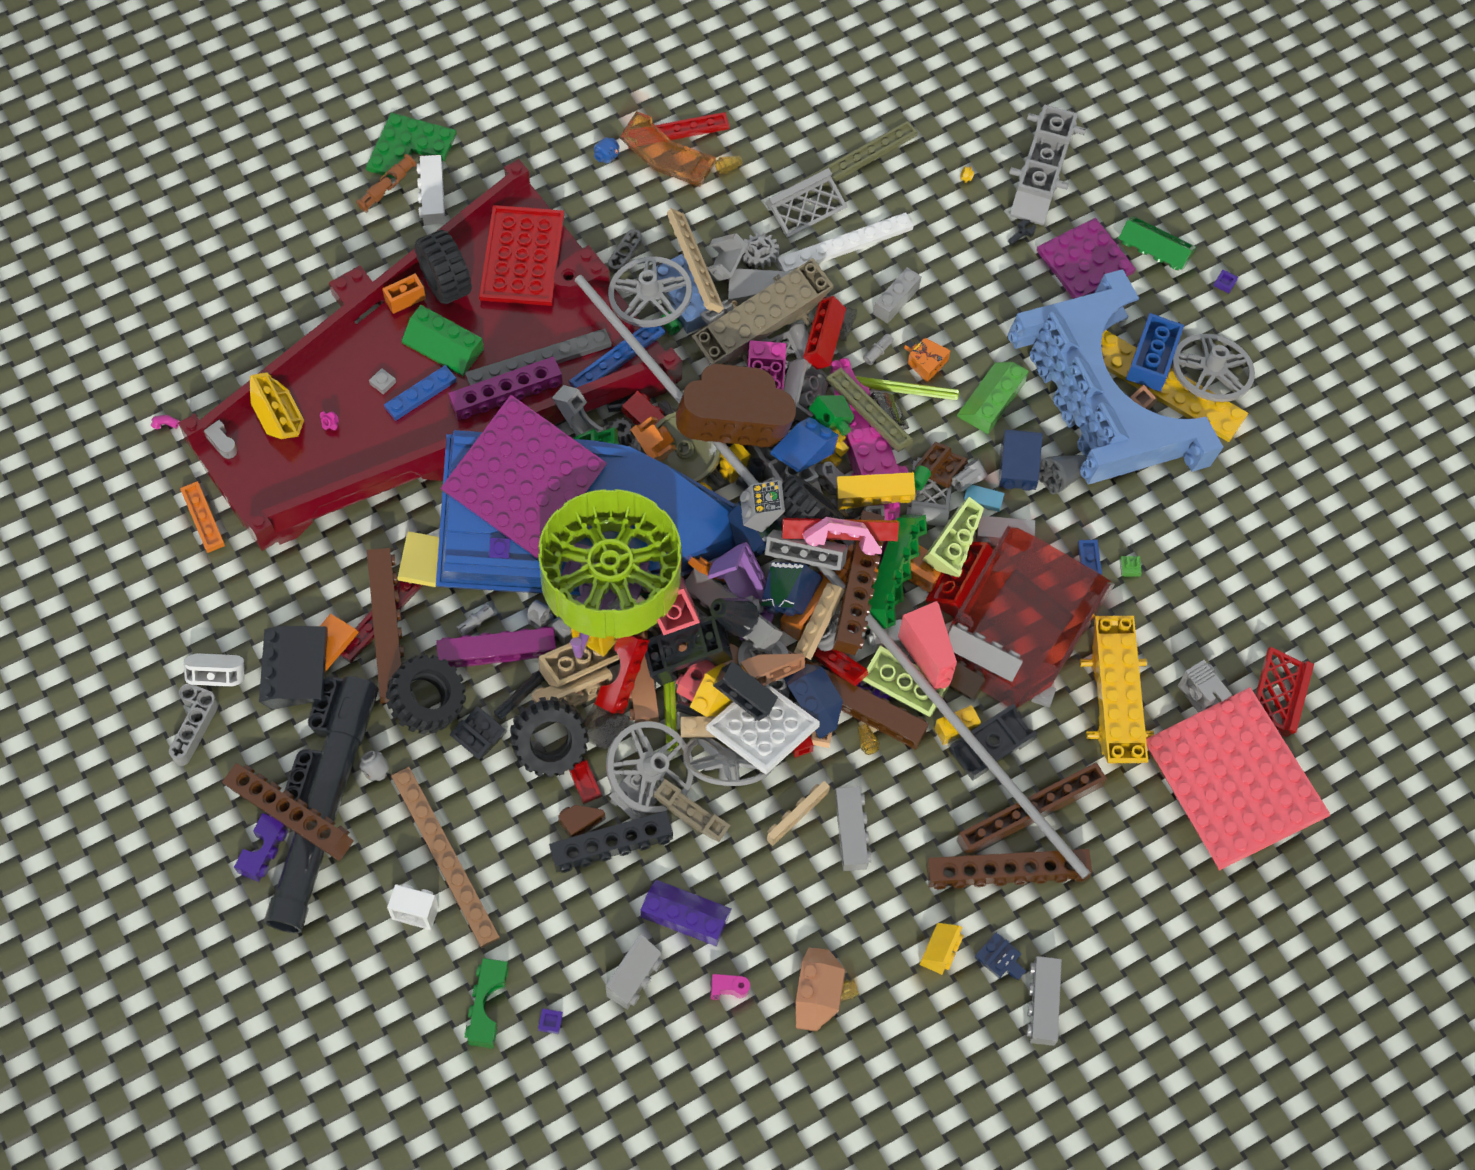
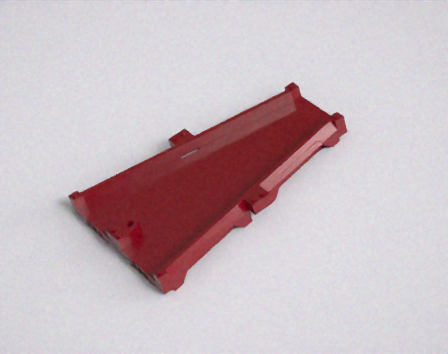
M520 159L505 166V177L438 229L445 230L451 235L465 260L472 284L470 294L448 304L440 303L424 278L416 257L415 248L374 281L370 279L361 265L329 282L331 294L341 307L258 373H269L271 378L277 380L289 390L304 419L300 434L297 437L279 439L266 434L251 405L250 380L200 420L194 413L178 422L185 441L261 551L277 542L281 545L298 538L316 518L415 479L443 481L447 434H453L454 430L483 432L501 407L498 406L489 409L485 413L472 415L468 419L457 420L450 403L449 393L467 387L469 383L466 374L462 377L450 370L456 377L457 382L396 421L384 407L385 403L443 367L441 364L402 343L409 320L420 305L482 338L484 350L468 371L606 329L612 347L559 363L558 367L562 373L563 384L519 400L553 425L566 421L552 397L563 385L572 387L569 384L570 379L625 340L575 282V278L582 275L613 311L608 296L610 285L609 269L589 245L582 248L564 225L558 267L554 276L555 289L552 306L479 300L493 205L550 209L530 184L529 170ZM416 273L424 286L426 299L393 314L384 299L382 288ZM614 289L615 302L621 311L625 312L629 306L617 290ZM381 301V305L358 324L354 322L377 302ZM620 319L632 334L641 328ZM656 340L645 348L674 384L682 380V359L672 347L665 351ZM638 355L612 374L577 387L587 402L583 406L585 413L629 395L633 396L637 391L641 394L644 393L649 399L667 393L664 385ZM381 368L396 379V383L384 394L369 383V380ZM321 412L336 413L339 418L336 430L331 428L323 429L322 418L320 417ZM218 420L225 427V435L232 438L237 447V454L233 458H224L210 443L204 433L205 429Z

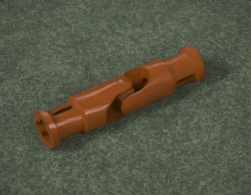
M405 154L404 158L398 164H394L379 179L378 183L372 185L366 191V194L360 200L357 199L355 201L359 208L367 213L368 209L375 202L378 203L383 198L386 190L389 191L394 188L412 167L417 166L414 159L410 155ZM388 175L394 176L395 179H396V182H395L394 184H392L391 180H390L389 178H387L386 176H388Z

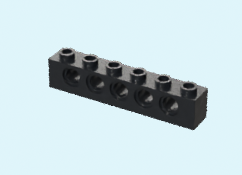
M667 811L553 842L549 844L556 872L566 873L577 866L587 867L595 861L600 860L604 862L616 855L626 856L631 851L637 849L643 851L649 849L651 845L658 843L659 845L667 844L673 839V831ZM653 829L656 833L654 835H647L646 831ZM629 835H635L637 837L634 841H629L626 839V837ZM614 840L617 844L611 847L607 845V842ZM590 846H596L598 848L595 852H589L587 850ZM575 851L578 855L571 858L568 856V853Z

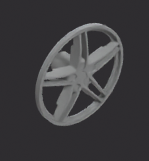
M662 257L639 258L621 267L613 276L608 290L609 302L615 314L631 325L638 327L665 325L678 318L688 307L692 296L691 280L683 267L670 259ZM649 262L653 264V271L649 270ZM656 262L675 268L682 276L657 280ZM645 263L644 271L639 274V281L619 279L631 267ZM686 286L685 298L681 305L674 310L670 305L671 303L664 296V293ZM614 289L636 294L625 312L621 311L615 302ZM661 300L671 314H668L657 301ZM650 301L665 315V317L655 320L634 318Z
M1196 334L1187 337L1178 344L1172 360L1173 371L1179 382L1191 393L1210 401L1228 402L1244 396L1250 390L1255 378L1253 362L1245 350L1235 342L1219 335ZM1201 339L1204 357L1193 354H1180L1185 345ZM1212 340H1217L1226 343L1233 347L1235 350H1237L1240 354L1230 355L1229 350L1225 346H1215ZM1247 363L1249 378L1246 385L1243 386L1238 381L1239 379L1228 369ZM1179 364L1202 370L1196 386L1185 378ZM1204 377H1209L1210 379L1202 390L1199 389ZM1216 377L1235 393L1218 395L1205 392V390Z
M651 721L635 723L622 730L612 741L606 758L607 777L617 797L630 808L640 812L660 813L668 809L664 805L649 806L656 781L663 782L664 775L681 786L683 789L680 793L686 796L693 781V774L688 770L687 779L684 783L679 779V776L668 769L669 761L677 754L676 752L680 748L684 752L687 744L683 738L670 727ZM641 728L659 729L668 733L674 739L657 752H653ZM634 730H636V732H637V735H638V737H639V739H640V742H641V744H642V746H643V748H644V750H645V753H643V751H642V749H641L639 740H637V737H636V734H635ZM631 732L640 759L614 763V755L619 743ZM676 741L679 743L667 756L663 754ZM690 753V756H689L690 761H693L692 755H691V753ZM632 765L636 767V770L614 771V767ZM615 774L642 775L638 803L630 799L622 791L617 783ZM649 782L644 805H641L642 798L644 795L645 783Z
M693 738L684 748L683 760L686 768L697 778L712 784L723 786L747 785L762 780L772 772V770L767 774L762 772L757 776L740 780L739 767L758 768L731 748L727 749L711 738ZM698 744L704 748V751L710 754L690 761L689 758L692 749ZM719 768L718 779L709 777L697 770L704 769L708 771Z

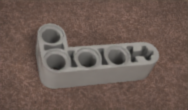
M185 684L179 690V696L184 705L191 709L169 748V754L178 766H184L189 763L218 709V702L211 691L191 684ZM194 693L192 697L186 698L188 694ZM212 700L210 704L203 705L205 701ZM203 717L201 721L194 722L196 718ZM193 734L192 738L185 739L187 735Z

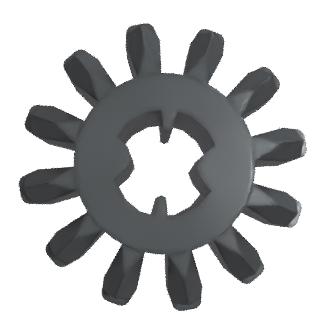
M623 416L622 420L616 417L615 422H609L606 430L613 427L618 430V445L629 446V443L635 440V436L630 429L636 424H632L631 419L626 421Z

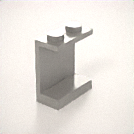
M737 233L712 239L710 243L719 253L713 266L707 267L713 282L732 278L748 245Z

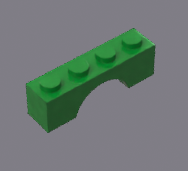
M483 958L482 965L478 964L476 976L479 977L478 985H474L472 995L475 997L474 1005H470L469 1018H471L470 1026L467 1025L465 1029V1038H467L469 1045L494 1049L498 1028L497 1024L486 1015L485 1003L494 991L505 988L509 970L507 961Z

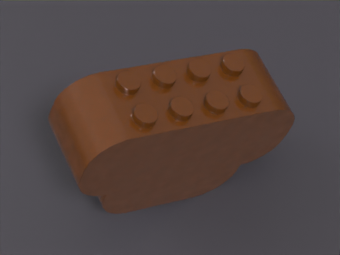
M712 364L703 370L700 380L692 381L685 387L676 411V426L681 434L693 440L775 447L790 430L796 415L795 402L786 391L776 388L773 377L762 369Z

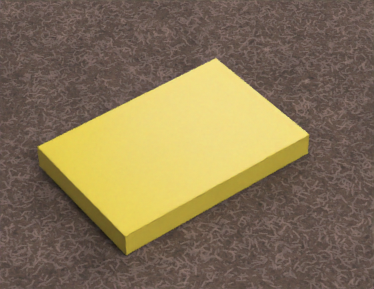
M407 531L397 578L398 581L436 587L439 537Z

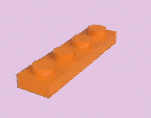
M198 481L180 488L206 552L209 553L224 547L225 544Z

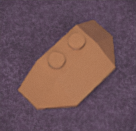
M808 948L802 960L796 996V1029L818 1031L822 1025L828 1022L840 1010L845 969L828 949Z

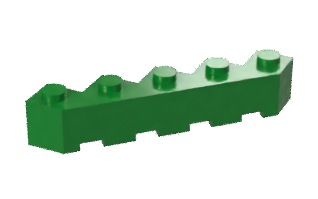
M905 514L896 518L899 522L898 541H888L877 572L876 581L872 586L874 588L873 597L868 602L871 605L869 613L883 629L896 625L895 605L904 602L903 582L912 579L911 559L920 556L918 537L927 534L926 515Z

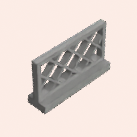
M829 168L770 197L766 201L768 209L771 208L787 238L847 208L831 177L832 173ZM829 183L832 188L831 193L821 191L823 184ZM809 191L818 193L816 201L807 198ZM820 194L829 197L827 205L818 202ZM793 199L803 200L801 209L792 206ZM831 199L838 200L841 206L838 208L831 207ZM805 201L814 204L813 212L803 210ZM780 206L788 208L786 216L779 214L777 208ZM817 206L826 208L825 215L815 214ZM790 209L800 212L798 220L789 217ZM802 213L811 216L809 223L800 221ZM787 221L796 223L795 230L789 232L786 227Z

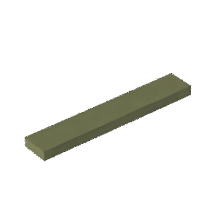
M842 368L827 376L826 381L840 395H843L846 401L897 452L913 443V439Z

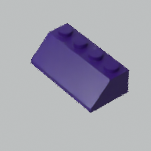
M655 880L646 895L640 914L641 918L717 947L732 908Z

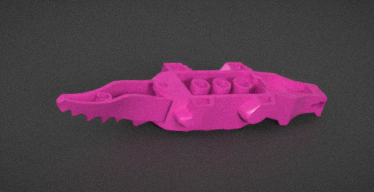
M843 358L831 363L830 374L842 368L871 397L869 387L863 386L856 379L849 359ZM848 403L854 414V419L849 424L851 431L845 435L846 438L843 442L849 447L847 455L854 472L851 476L909 473L906 466H899L896 463L890 444ZM900 502L881 504L884 505L885 520H896L897 517H900ZM884 541V542H883V546H882V549H881V550H882V553H881V557H880V564H881V561H882L884 552H885V550H886L888 541Z

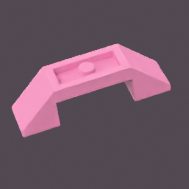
M825 517L804 531L802 535L807 544L818 546L819 544L825 545L828 530L833 534L848 533L851 537H860L859 546L865 554L875 555V553H882L880 546L866 525L861 522Z

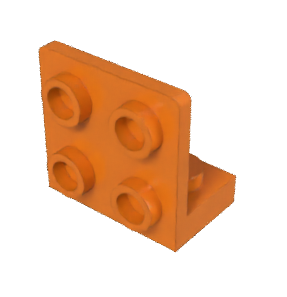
M919 545L920 556L911 559L912 579H909V581L930 593L935 587L941 572L936 571L922 560L928 550Z

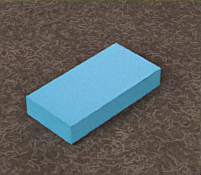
M971 485L966 490L964 501L970 497L983 508L1000 512L1005 493Z

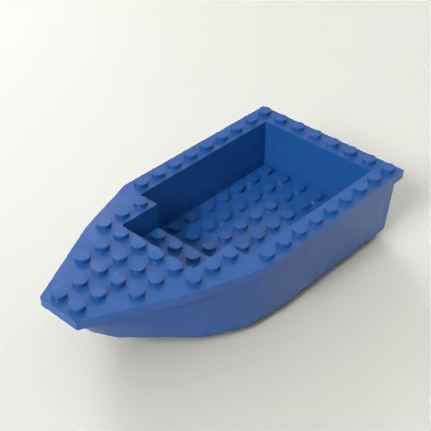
M454 430L453 434H447L443 484L482 432ZM574 439L607 463L587 492L603 489L634 492L652 500L670 516L678 530L681 541V577L689 575L694 568L688 564L692 557L697 559L702 557L711 563L736 547L728 519V514L733 510L734 503L679 471L632 447L594 440ZM442 491L436 587L543 594L539 557L537 559L510 540L509 559L489 558L490 538H509ZM587 525V529L592 528V526ZM616 531L602 532L605 539H616L620 533ZM587 537L577 542L593 547L590 538L588 539ZM636 537L632 538L628 545L630 549L648 546V544ZM649 561L648 570L652 574H659L661 572L659 562ZM563 562L562 568L560 571L561 576L566 565V562ZM579 586L570 593L572 596H581Z

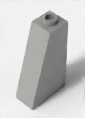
M735 269L732 278H729V303L735 300L738 302L737 306L773 284L775 276L777 277L779 274L782 278L790 273V271Z

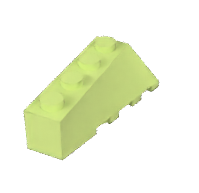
M970 497L963 501L922 560L936 571L960 577L961 569L966 561L967 552L972 544L973 536L984 508Z

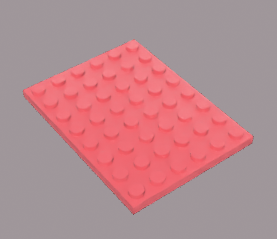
M1251 687L1146 739L1148 750L1218 870L1236 863L1330 816L1325 804Z

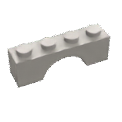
M563 385L552 397L576 436L595 429L597 432L604 431L602 427L594 423L585 413L583 406L587 402L579 389Z

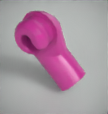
M169 415L154 416L151 419V427L160 429L161 424H166L177 429L180 420Z

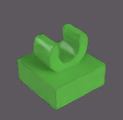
M1121 556V577H1140L1142 574L1140 556Z

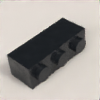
M733 661L721 669L713 684L717 690L758 721L770 714L778 698L769 688H766L755 677L749 675Z

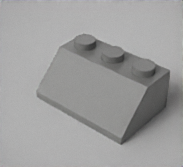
M806 359L789 363L784 391L790 394L795 402L796 415L794 420L799 421L813 416L809 407L817 396L826 395L828 386L826 381L828 375L820 369L816 370Z
M640 934L606 985L607 997L627 1010L631 1005L635 1006L640 998V990L642 987L645 989L651 981L650 975L653 971H657L663 962L661 960V952L643 935Z

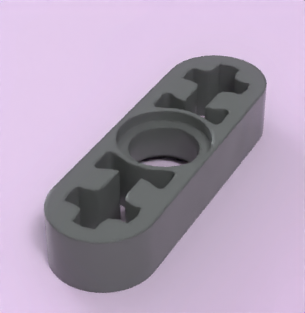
M631 229L623 237L608 260L610 272L616 274L621 267L629 263L642 243V234L639 230ZM637 237V239H633L632 245H631V244H630V243H631V238ZM624 248L630 250L628 254H622L620 251Z

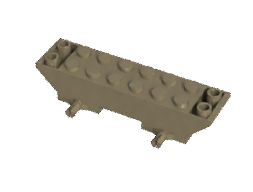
M814 258L782 278L778 274L777 277L773 278L775 281L773 284L692 335L693 340L711 365L726 362L730 364L734 360L741 358L747 364L750 340L761 341L786 324L790 325L796 320L803 319L807 327L813 324L808 314L818 307V303L834 288Z

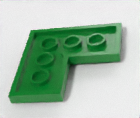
M390 113L366 165V170L384 175L394 164H398L405 154L411 156L412 153L423 156L441 155L442 161H445L457 132L451 128Z

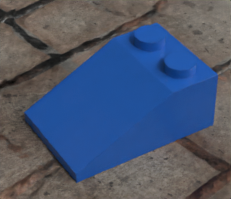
M809 417L799 422L775 446L770 454L800 473L834 454L839 435Z

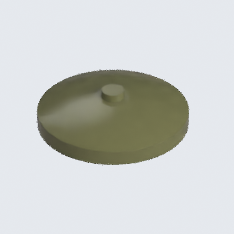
M676 412L665 416L655 425L657 429L665 426L674 438V442L670 445L677 447L662 463L698 483L706 479L715 470L719 463L721 452L711 441L693 440L681 434L676 426Z

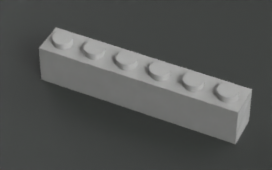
M695 568L684 582L690 596L694 599H700V604L707 609H710L711 603L717 598H739L716 579H709L707 575L700 573ZM759 614L758 623L754 625L753 631L742 638L747 641L750 639L753 642L752 646L759 651L764 649L771 652L783 632Z

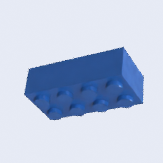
M1150 313L1126 380L1161 392L1184 325Z

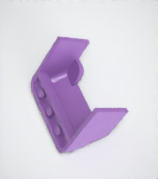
M745 542L737 545L713 561L707 575L709 579L714 577L718 579L724 578L730 591L737 597L745 598L753 595V597L759 598L762 601L767 580L748 543ZM763 607L764 612L760 613V615L772 623L774 614L768 613L767 609Z

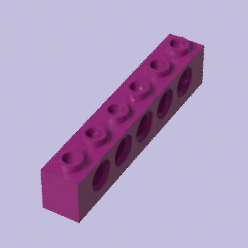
M553 356L450 392L449 399L457 420L468 419L472 415L485 413L489 409L498 406L502 407L510 395L521 400L526 396L539 394L543 390L556 388L563 384L562 373Z

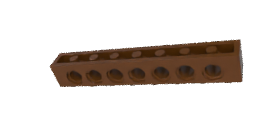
M863 510L859 520H885V516ZM854 540L832 648L833 650L851 655H856L858 649H862L865 638L862 637V633H865L868 625L865 617L869 615L871 605L868 602L869 599H872L874 588H871V586L876 581L877 572H875V567H878L880 562V556L877 553L875 555H867L861 550L859 546L860 540ZM876 541L882 549L884 541Z
M236 763L222 781L224 785L338 861L341 860L354 842L348 836L350 833L342 826L336 828V823L328 817L322 819V814L313 807L311 810L307 809L309 805L300 799L297 801L293 800L295 796L285 790L282 793L280 791L282 788L271 781L268 784V779L260 773L255 775V770L245 764L242 767Z
M1089 849L1072 850L1090 871V874L1083 879L1075 869L1068 870L1065 867V864L1070 863L1059 851L928 858L926 863L928 887L941 890L945 889L946 886H954V888L959 889L965 888L966 885L984 887L987 884H995V886H1004L1007 883L1024 885L1027 882L1043 884L1055 880L1056 883H1063L1070 879L1082 882L1090 878L1092 874ZM1044 865H1051L1054 871H1048ZM1031 866L1034 872H1028L1024 867ZM1010 867L1014 873H1007L1004 868ZM990 868L993 870L994 874L989 875L984 871V869ZM970 869L973 871L974 875L968 876L965 874L964 870ZM949 870L954 876L948 877L944 874V871Z

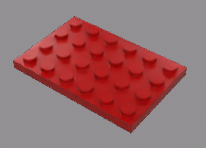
M493 205L479 293L480 301L552 306L555 289L554 276L558 267L565 215L564 210Z

